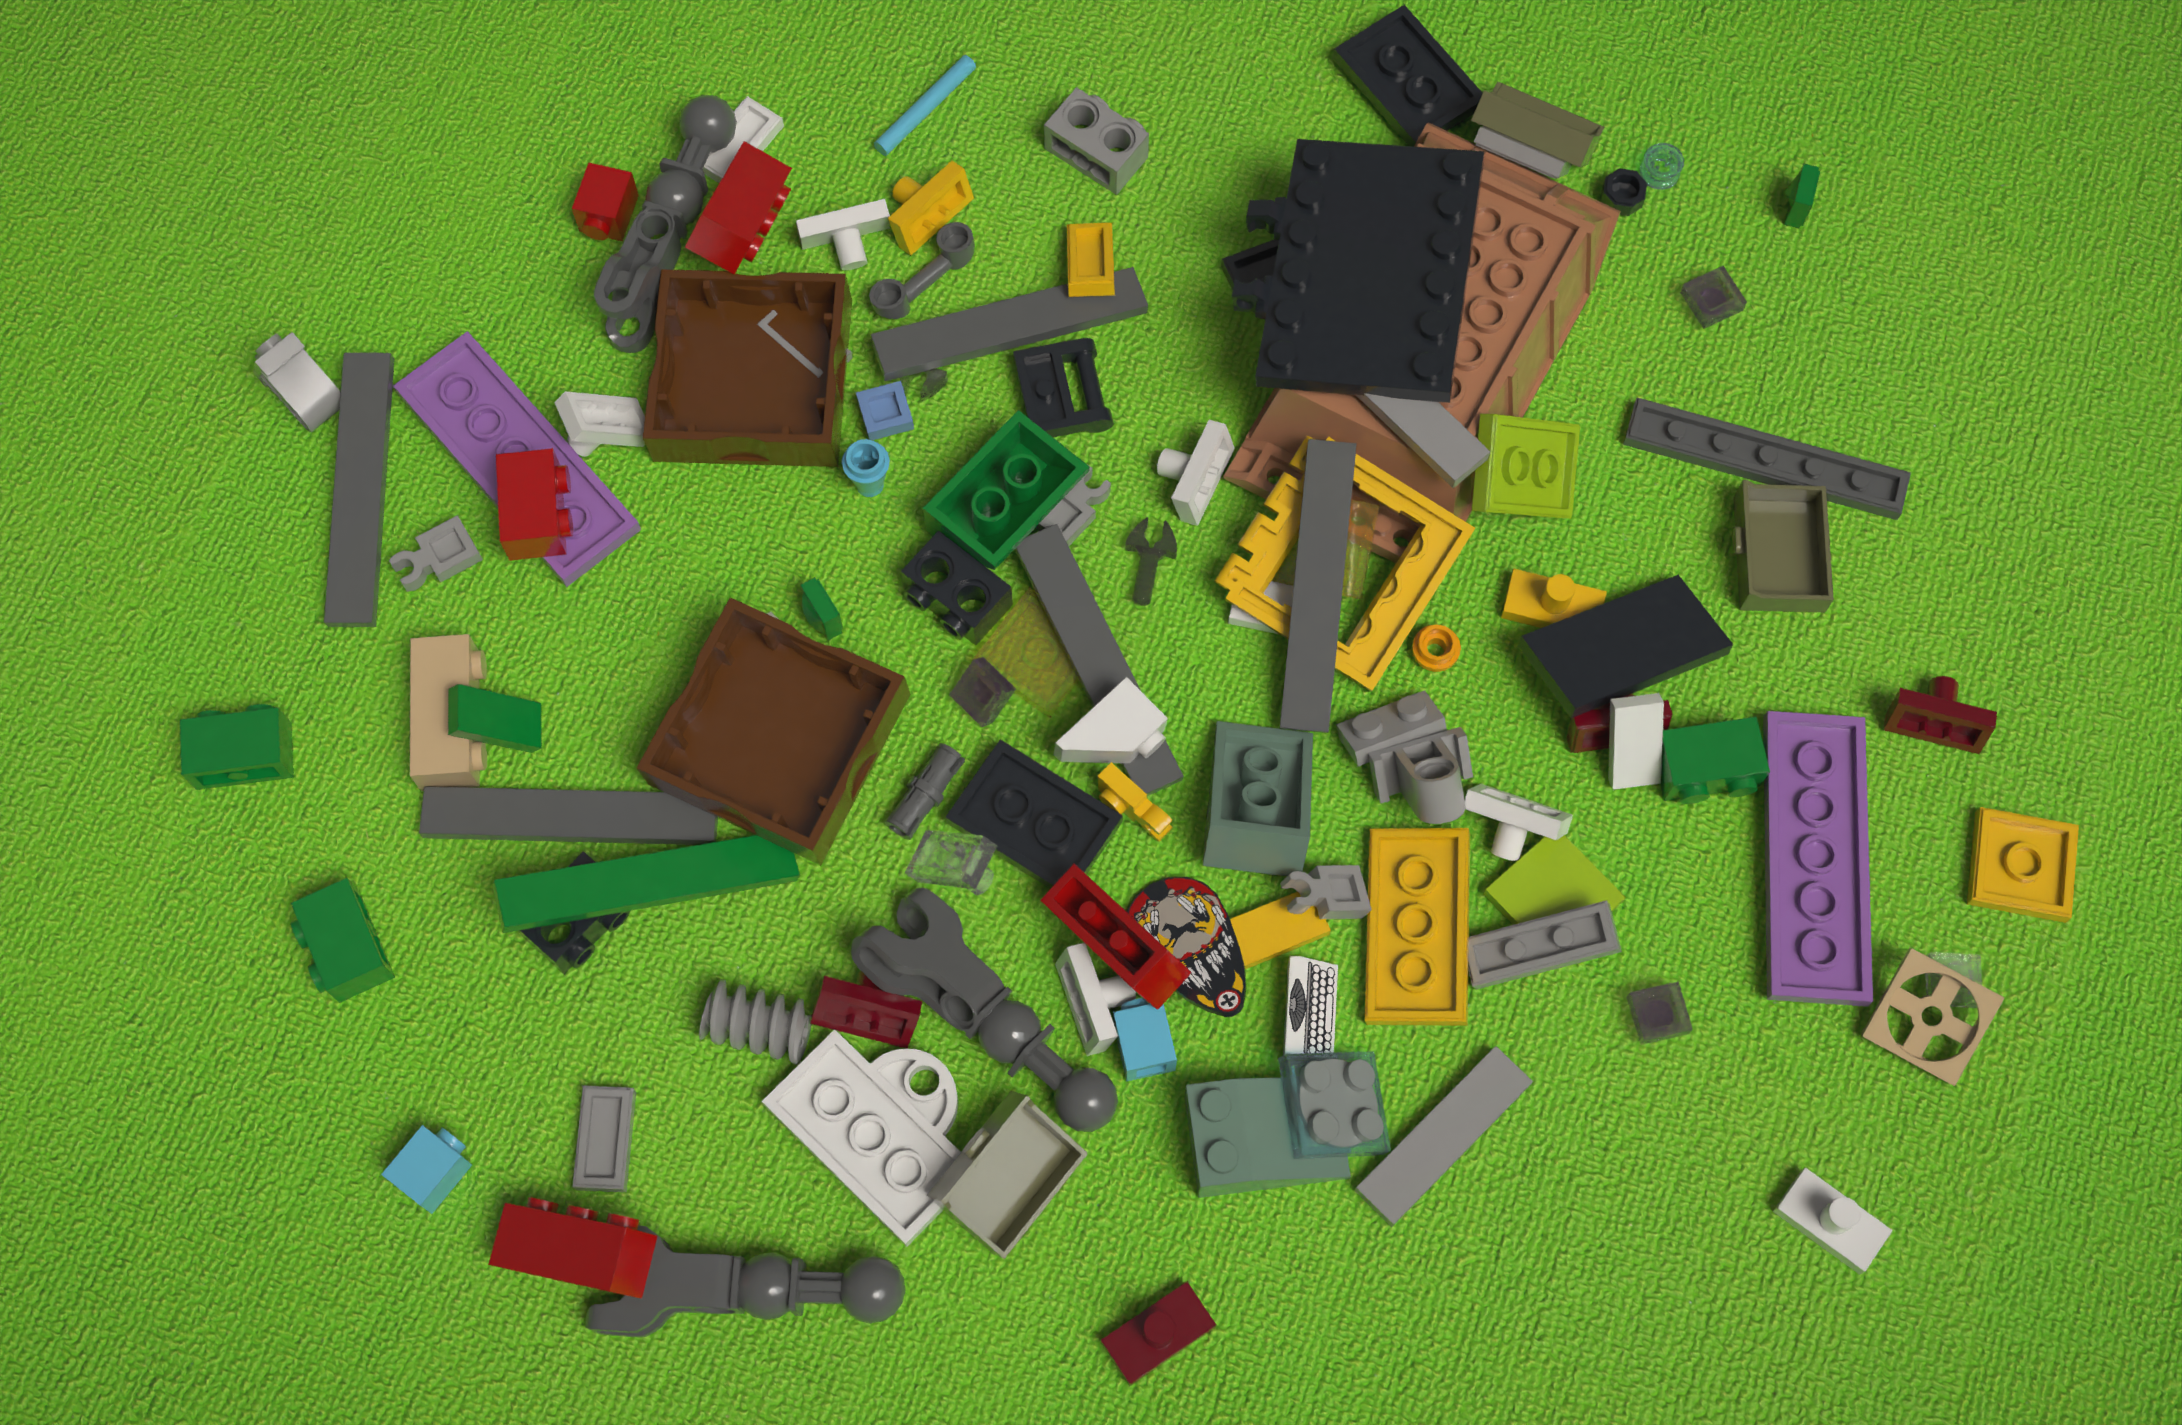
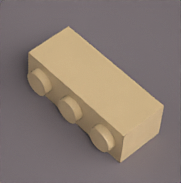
M469 634L411 638L410 777L421 791H424V786L480 787V770H486L487 768L485 743L448 735V689L457 684L479 688V679H486L487 675L485 653L483 650L477 649Z

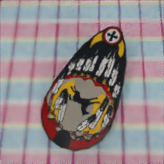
M1168 877L1151 883L1136 895L1127 912L1192 972L1175 992L1191 1004L1207 1012L1223 1017L1237 1015L1244 1007L1247 989L1246 969L1230 918L1218 895L1204 882L1190 877Z

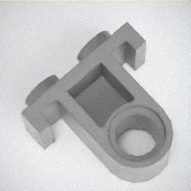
M293 332L284 339L277 333L255 351L257 355L255 356L256 361L253 373L265 387L268 386L305 429L312 433L340 410L341 392L304 350L305 346Z
M1461 727L1368 753L1374 793L1380 803L1390 801V795L1401 792L1416 816L1423 822L1442 824L1456 820L1463 815L1466 808L1461 776L1465 780L1472 778L1473 773L1467 735Z

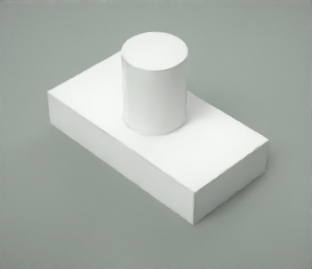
M882 199L796 220L802 250L834 242L841 269L852 270L868 263L861 235L889 229L888 217L890 216L886 201Z
M565 391L555 401V405L569 435L568 444L580 456H589L600 444L643 447L645 445L643 440L645 416L637 398Z
M1208 420L1192 455L1165 448L1159 457L1157 464L1158 474L1179 481L1171 499L1182 522L1196 526L1199 525L1235 449L1227 426L1224 423Z
M1484 784L1468 789L1465 798L1466 810L1499 821L1490 852L1498 857L1513 861L1519 860L1528 831L1557 840L1568 833L1573 817L1572 814Z
M1085 943L1067 947L1055 965L1086 1055L1090 1056L1106 1051L1118 1037L1109 1009L1135 1000L1136 991L1119 975L1098 980Z
M1806 1167L1799 1172L1773 1210L1775 1214L1859 1275L1867 1270L1893 1231L1858 1206L1854 1200L1844 1196Z

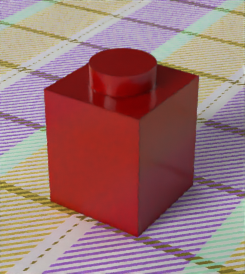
M588 162L572 206V212L580 232L595 240H606L609 238L623 242L639 197L632 172Z

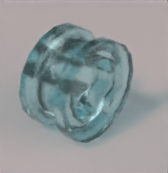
M1667 143L1654 144L1648 148L1640 166V175L1647 182V186L1659 190L1674 186L1684 167L1683 155L1677 147ZM1664 161V167L1670 165L1668 172L1658 171L1660 166L1654 168L1655 162Z

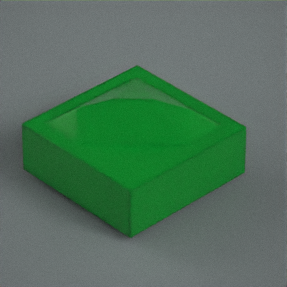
M1803 163L1798 175L1786 188L1785 195L1789 205L1784 225L1795 228L1803 226L1813 206L1820 175L1819 167Z
M814 577L801 584L803 613L808 623L816 631L825 635L828 641L842 634L843 626L840 613L819 579L816 580Z

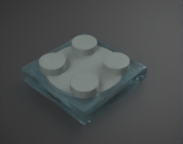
M1374 1051L1285 1054L1278 1058L1294 1159L1384 1155L1391 1151Z

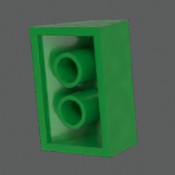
M1018 410L923 507L926 532L933 537L937 531H940L986 568L995 570L1090 471V466Z

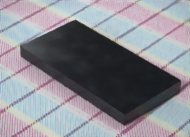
M1679 574L1522 635L1518 644L1520 650L1570 718L1608 704L1610 699L1623 698L1726 656L1733 646V643Z

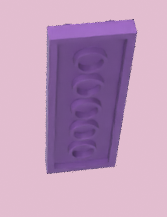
M468 331L393 385L398 396L497 508L496 454L554 449L560 465H567L570 473L571 493L563 494L564 508H570L572 514L573 537H566L567 555L541 557V559L566 587L641 530L639 522Z
M1767 711L1763 717V745L1770 773L1764 780L1767 1000L1868 1007L1873 1002L1865 717Z

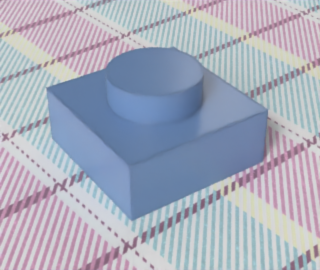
M901 381L856 392L857 402L869 440H876L914 429L913 419Z

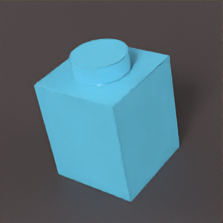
M1141 998L1128 1001L1121 1005V1011L1113 1012V1023L1118 1035L1116 1039L1126 1082L1176 1071L1177 1058L1164 1004L1157 1010L1148 1001Z
M422 1125L381 1175L421 1207L433 1214L472 1164L460 1155L466 1146L452 1134L441 1128L435 1135Z

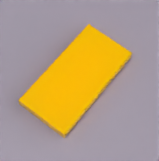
M1469 828L1370 829L1368 899L1372 910L1368 913L1365 993V1022L1367 1025L1468 1026Z

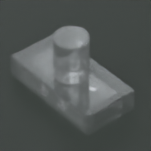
M926 830L905 874L918 883L966 888L975 895H981L990 887L994 878L993 871L987 866L997 845L982 835Z

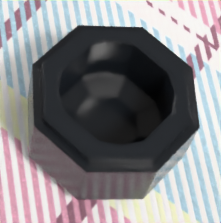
M1619 168L1606 176L1602 187L1601 202L1621 211L1620 215L1630 216L1642 208L1646 198L1647 182L1637 171Z

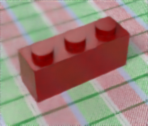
M743 141L702 212L685 248L734 275L743 258L752 263L765 239L764 237L767 236L791 191V188L784 185L792 168Z
M1073 864L1040 900L1130 987L1157 1010L1192 973L1076 864Z
M528 1197L526 1207L510 1203L504 1204L488 1265L642 1299L658 1236L637 1230L640 1220L608 1213L606 1223L598 1222L599 1212L568 1205L566 1215L557 1213L559 1204Z

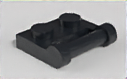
M1080 338L1013 351L1014 364L1026 416L1052 437L1084 431L1099 433L1110 429L1114 425L1111 410L1105 408L1094 361L1097 357V350L1093 339ZM1065 362H1073L1077 365L1087 410L1074 412L1063 364Z

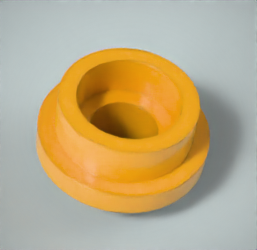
M1429 625L1422 628L1416 634L1412 644V653L1416 662L1422 668L1433 672H1441L1451 668L1457 662L1461 651L1457 635L1443 625ZM1431 644H1438L1443 648L1444 653L1440 656L1432 655L1427 647Z

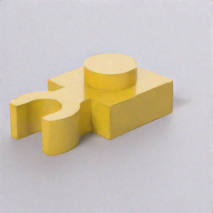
M1112 762L1098 775V790L1101 792L1098 797L1103 804L1119 814H1126L1133 822L1137 820L1158 842L1172 829L1170 825L1173 821L1172 818L1160 807L1149 801L1147 794Z

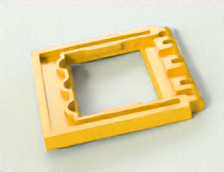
M1310 436L1305 437L1289 463L1293 469L1303 474L1301 480L1299 481L1290 474L1283 472L1263 503L1266 508L1278 515L1275 521L1258 512L1237 544L1252 555L1251 559L1248 562L1237 554L1232 553L1214 580L1218 585L1229 591L1225 598L1227 602L1286 639H1289L1292 607L1287 604L1282 606L1263 593L1299 537L1308 439H1313ZM1329 436L1326 441H1335ZM1356 454L1353 484L1357 485L1360 491L1397 514L1402 513L1420 525L1345 645L1337 641L1335 670L1372 692L1474 532L1475 527Z

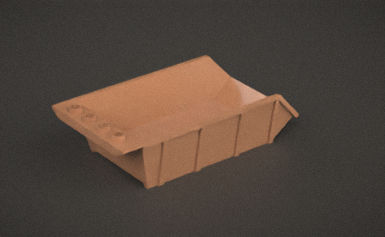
M1428 122L1414 147L1484 151V167L1450 403L1439 402L1478 439L1480 413L1524 417L1593 291L1621 211L1507 158L1476 146L1474 143ZM1274 388L1223 476L1224 479L1267 499L1275 484L1268 481L1269 477H1281L1283 472L1290 474L1299 481L1303 477V474L1293 469L1289 463L1305 437L1310 436L1315 440L1326 441L1329 436L1337 442L1357 443V455L1466 522L1472 512L1475 471L1452 488L1356 395ZM1353 484L1347 540L1397 563L1407 546H1398L1393 540L1401 537L1410 542L1420 525L1402 513L1397 514L1360 491L1358 486ZM1361 517L1366 520L1367 524L1358 526L1351 519Z

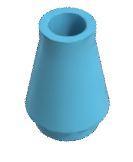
M868 439L854 442L847 448L842 458V467L845 474L855 484L861 495L874 497L880 494L883 490L884 479L889 467V455L886 449L881 444Z

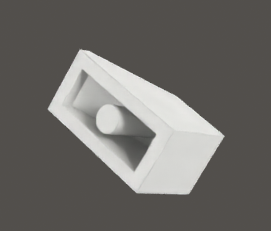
M1126 677L1056 742L1054 756L1060 762L1090 763L1112 762L1130 764L1139 754L1146 759L1165 741L1166 737L1162 733L1165 730L1168 718Z

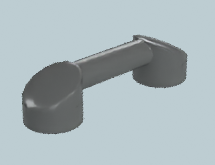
M953 222L943 226L937 234L940 254L904 285L895 279H883L877 282L871 288L869 294L873 310L878 315L888 319H899L908 315L910 303L948 270L960 269L971 260L975 249L972 230L966 224L960 222Z

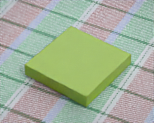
M1565 835L1557 840L1548 837L1541 839L1487 887L1483 893L1513 925L1606 900L1609 902L1613 912L1626 898Z

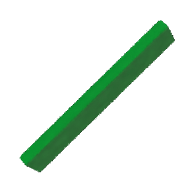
M755 835L496 879L493 881L492 887L502 933L795 882L798 880L800 873L793 852Z

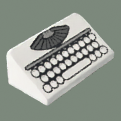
M1301 956L1289 957L1282 1061L1309 1063L1311 1061L1334 1059L1338 965Z

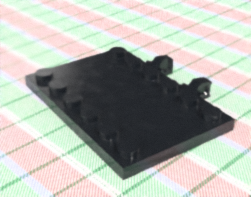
M1297 139L1287 198L1276 197L1275 202L1273 200H1249L1246 223L1248 232H1252L1255 229H1266L1269 234H1274V239L1279 240L1273 277L1268 275L1265 276V282L1255 279L1251 283H1241L1238 279H1235L1232 292L1234 311L1254 312L1256 318L1265 320L1255 375L1257 387L1362 396L1365 393L1398 399L1450 403L1484 167V151Z

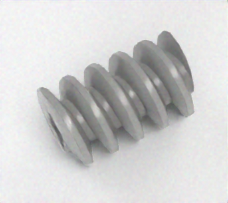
M721 979L713 992L710 993L700 1024L699 1038L700 1040L704 1039L710 1032L711 1041L716 1045H721L730 1035L731 1046L736 1050L742 1049L749 1040L750 1051L756 1055L761 1054L769 1044L770 1056L773 1059L778 1060L782 1058L788 1049L789 1060L793 1064H798L803 1057L808 1043L812 1015H805L804 999L798 998L790 1011L785 1010L784 994L780 993L771 1006L766 1005L764 989H759L752 1001L746 1000V987L744 984L738 986L733 996H728L726 980Z

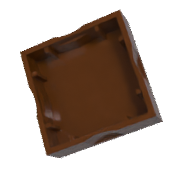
M661 269L655 323L657 355L653 371L649 377L643 440L653 462L838 467L847 369V348L849 345L852 297L846 274L779 272L769 275L750 276L736 273L734 275L728 271ZM772 310L777 315L768 325L813 365L822 370L823 374L819 378L757 325Z
M730 597L697 657L688 685L668 709L640 760L637 770L648 785L816 864L822 865L911 694L904 676L843 648H836L816 642L800 633L792 625Z

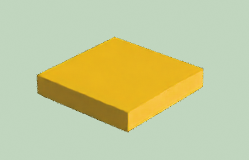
M1980 807L1975 812L1967 905L2064 923L2072 918L2079 825Z

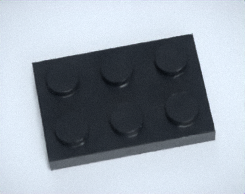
M1405 4L1334 48V61L1408 146H1415L1428 122L1448 131L1472 116L1483 94Z
M1001 739L945 817L947 824L1050 889L1073 864H1076L1087 874L1123 822V815Z

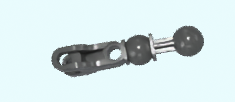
M698 96L689 100L681 110L679 127L685 142L676 161L667 158L661 159L659 165L662 173L657 174L648 184L646 199L642 205L643 211L635 218L620 251L617 254H613L606 261L595 286L594 297L598 309L602 314L608 316L605 327L609 341L615 349L621 352H640L649 344L655 331L661 269L674 270L681 252L680 239H685L688 234L686 225L694 222L702 211L703 199L708 193L705 174L702 170L710 152L714 153L726 148L735 136L737 124L735 113L729 104L718 96ZM665 234V236L659 239H650L654 235ZM611 292L613 295L612 301L608 299ZM632 317L638 319L640 328L632 336H622L619 333L626 319Z
M916 888L911 890L900 901L897 911V922L910 939L901 938L880 925L865 929L853 940L851 955L854 963L881 990L901 996L912 995L919 997L950 1025L966 1032L965 1035L969 1039L978 1033L980 1045L989 1057L1000 1063L1013 1064L1007 1073L1012 1078L1025 1065L1055 1091V1111L1066 1126L1076 1131L1093 1132L1112 1120L1117 1109L1118 1096L1116 1087L1108 1075L1094 1068L1079 1067L1074 1070L1045 1044L1055 1028L1049 1024L1042 1031L1040 1019L1030 1006L1019 1001L1007 1000L1012 990L1009 987L1005 988L997 974L965 945L962 938L963 928L958 914L933 892L925 888Z
M638 1225L637 1230L657 1235L646 1226ZM658 1236L642 1299L625 1295L620 1301L592 1305L586 1314L585 1328L601 1335L641 1338L647 1337L659 1330L670 1317L677 1313L744 1314L746 1311L753 1317L769 1320L779 1318L789 1311L795 1316H802L804 1303L842 1304L846 1312L857 1321L876 1323L888 1319L899 1309L906 1291L905 1282L898 1266L887 1258L878 1256L860 1258L852 1263L844 1273L807 1271L806 1263L801 1258H793L791 1261L784 1255L772 1252L758 1254L748 1261L742 1256L673 1252L670 1245L664 1239Z

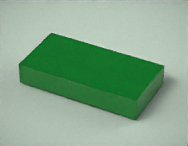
M457 684L448 689V735L533 753L542 748L541 703Z

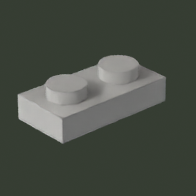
M1425 690L1336 724L1339 739L1357 766L1369 762L1368 753L1447 731L1445 717Z

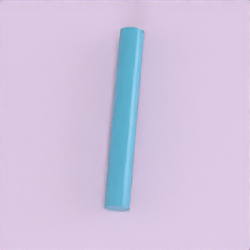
M963 55L874 142L877 151L887 156L976 69L974 61L969 56Z

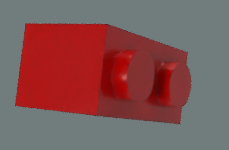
M553 448L496 454L500 543L509 561L567 555L566 537H573L572 514L570 508H564L563 494L571 493L568 466L560 465Z

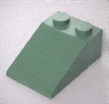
M1217 721L1205 826L1203 866L1288 876L1292 872L1303 871L1310 840L1313 733Z
M1299 1077L1239 1078L1186 1085L1184 1099L1198 1198L1350 1179L1347 1150L1333 1149L1319 1144L1303 1128L1295 1108V1089Z

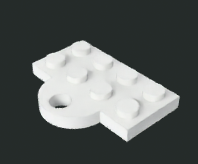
M834 1029L762 1100L763 1105L906 1247L943 1211L927 1194L961 1153L945 1137L956 1118L958 1095L951 1073L933 1055L917 1049H898L881 1055L870 1064ZM921 1070H930L939 1077L938 1088L930 1095H918L910 1088L912 1077Z

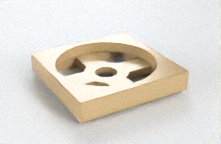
M1909 947L1863 1029L1861 1036L1955 1086L2002 1004L2004 997ZM1938 973L1942 975L1931 995L1919 998L1900 988L1905 981L1920 974ZM1961 986L1970 991L1977 1006L1978 1018L1973 1026L1954 1017L1950 1008ZM1890 1005L1908 1014L1913 1024L1903 1045L1895 1042L1889 1030L1887 1011ZM1935 1006L1940 1009L1942 1019L1937 1025L1929 1026L1923 1022L1922 1012L1926 1007ZM1945 1034L1963 1044L1956 1055L1946 1059L1928 1060L1922 1056L1933 1036Z

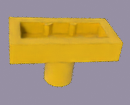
M951 161L924 186L908 176L901 178L895 184L893 198L902 206L888 217V221L899 248L911 256L974 199L963 167Z
M1513 568L1501 618L1543 628L1604 604L1607 591L1575 584L1570 577L1564 574L1547 577Z

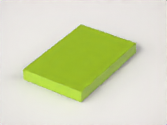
M1480 413L1478 440L1490 451L1488 460L1475 470L1472 511L1571 519L1580 424Z

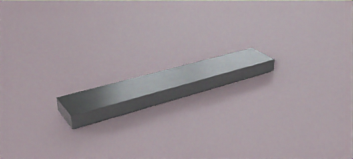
M1134 267L1114 272L1115 295L1069 297L1068 284L877 332L871 334V344L884 381H889L1146 314L1148 303Z
M344 353L324 616V623L328 627H376L394 373V357L391 353Z
M1636 398L1623 445L1768 485L1826 486L1827 501L1898 520L1902 514L1911 472L1641 398Z
M1308 439L1280 729L1329 732L1357 443Z
M1058 524L1026 537L1014 550L1092 707L1094 708L1126 677L1140 690ZM1166 740L1148 758L1145 759L1139 754L1130 764L1121 763L1126 776L1140 787L1147 796L1182 781L1184 777Z
M424 786L419 834L422 838L702 845L716 842L718 817L665 792Z

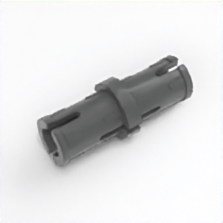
M940 743L918 776H912L906 784L908 790L896 808L884 821L890 830L904 839L911 840L920 823L932 807L940 805L944 799L942 793L953 776L965 763V759L960 757L961 754L946 744Z

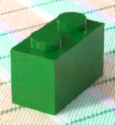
M255 704L248 706L243 712L226 714L218 710H207L198 713L195 718L180 719L181 775L196 790L294 778L292 723L279 707L268 704Z
M1757 717L1663 730L1660 786L1664 801L1680 799L1681 804H1695L1707 800L1710 794L1728 792L1729 797L1750 795L1758 790L1757 787H1760L1770 773Z
M348 878L291 903L297 919L290 922V925L302 949L309 947L315 963L309 965L308 970L320 993L327 991L334 999L341 1003L395 978L362 895Z

